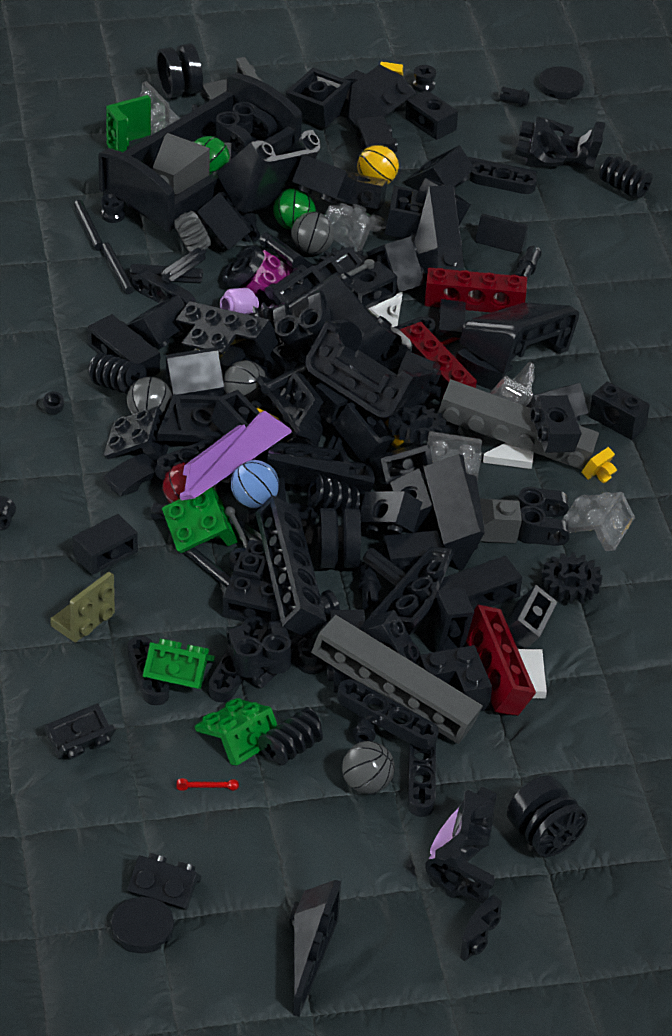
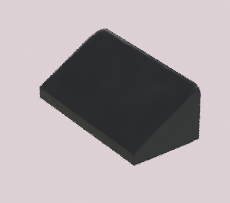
M482 213L477 230L476 243L521 254L526 245L528 225Z

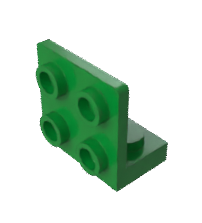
M149 95L106 106L107 145L110 149L124 152L129 147V141L151 135V98Z
M213 487L194 499L183 501L179 499L162 508L179 553H183L214 537L218 540L222 539L227 546L238 542L229 517L225 515V506L222 498Z
M160 638L159 644L150 642L143 677L201 689L206 662H215L216 656L209 655L208 648L187 644V649H182L181 642Z
M236 698L225 704L226 707L218 712L205 715L203 721L195 725V729L197 732L221 738L230 764L237 766L260 752L259 737L266 734L270 729H275L277 726L271 707Z

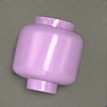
M249 288L228 289L220 300L221 309L243 314L253 312V306L259 307L258 298Z

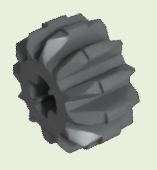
M195 212L184 213L174 220L175 228L189 252L197 247L202 250L211 245V240Z

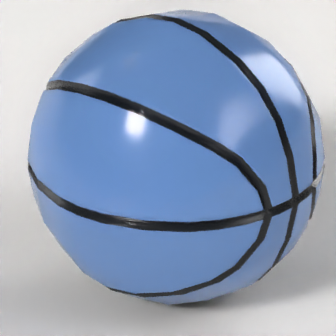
M250 460L242 463L234 471L231 478V490L236 500L242 505L254 509L261 508L272 495L276 497L279 490V479L277 473L269 464L259 460Z

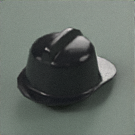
M395 327L390 328L397 337L376 361L390 371L400 368L406 351H412L410 339Z

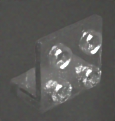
M147 81L142 83L140 97L149 95L151 98V130L155 134L180 118L169 108L168 102Z
M340 203V206L329 205L325 215L334 227V240L345 247H354L355 252L362 250L370 231H385V219L374 214L370 216L365 213L366 209L362 206L353 204L351 207L344 203Z
M528 362L513 380L504 376L490 394L521 405H528L533 396L531 389L535 379V375H533L534 364Z
M429 432L427 445H429L433 463L457 454L464 455L466 474L476 476L478 481L483 452H481L482 440Z
M605 492L600 495L579 496L574 500L573 505L563 517V520L569 524V533L595 530L597 538L600 540L605 551H614L635 519L623 492Z

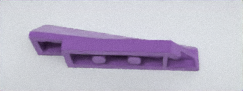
M266 411L260 412L247 427L245 425L235 427L184 465L183 475L187 476L185 491L180 493L181 501L198 497L233 473L242 463L252 460L292 432L291 429Z

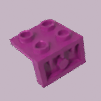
M263 250L265 256L261 266L241 287L249 288L256 297L261 291L265 292L267 286L272 283H278L293 272V268Z

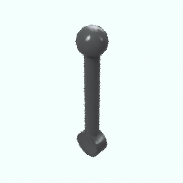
M367 259L363 265L353 269L348 274L353 276L364 269H373L374 261Z
M231 506L226 507L225 515L230 517L246 548L248 541L234 515L235 509Z

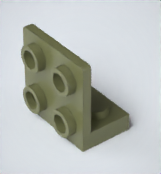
M107 572L72 598L68 606L51 618V627L76 643L82 637L89 635L103 621L109 620L115 613L114 574Z

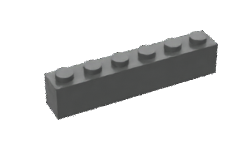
M451 379L438 413H442V418H445L450 423L581 470L584 469L591 459L599 432L579 425L582 435L575 452L545 453L542 443L538 441L535 424L530 419L531 408Z
M337 615L320 631L311 652L356 681L437 725L441 734L457 744L462 741L473 727L483 705Z

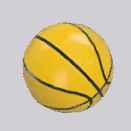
M372 145L363 150L359 156L357 169L360 175L388 180V185L395 179L399 170V163L391 149L383 145Z

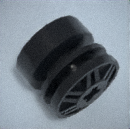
M550 775L540 776L523 786L512 798L507 807L506 814L511 824L520 834L525 835L527 842L542 857L555 856L569 848L582 835L588 822L586 811L578 805L574 798L569 797L567 790L562 784Z

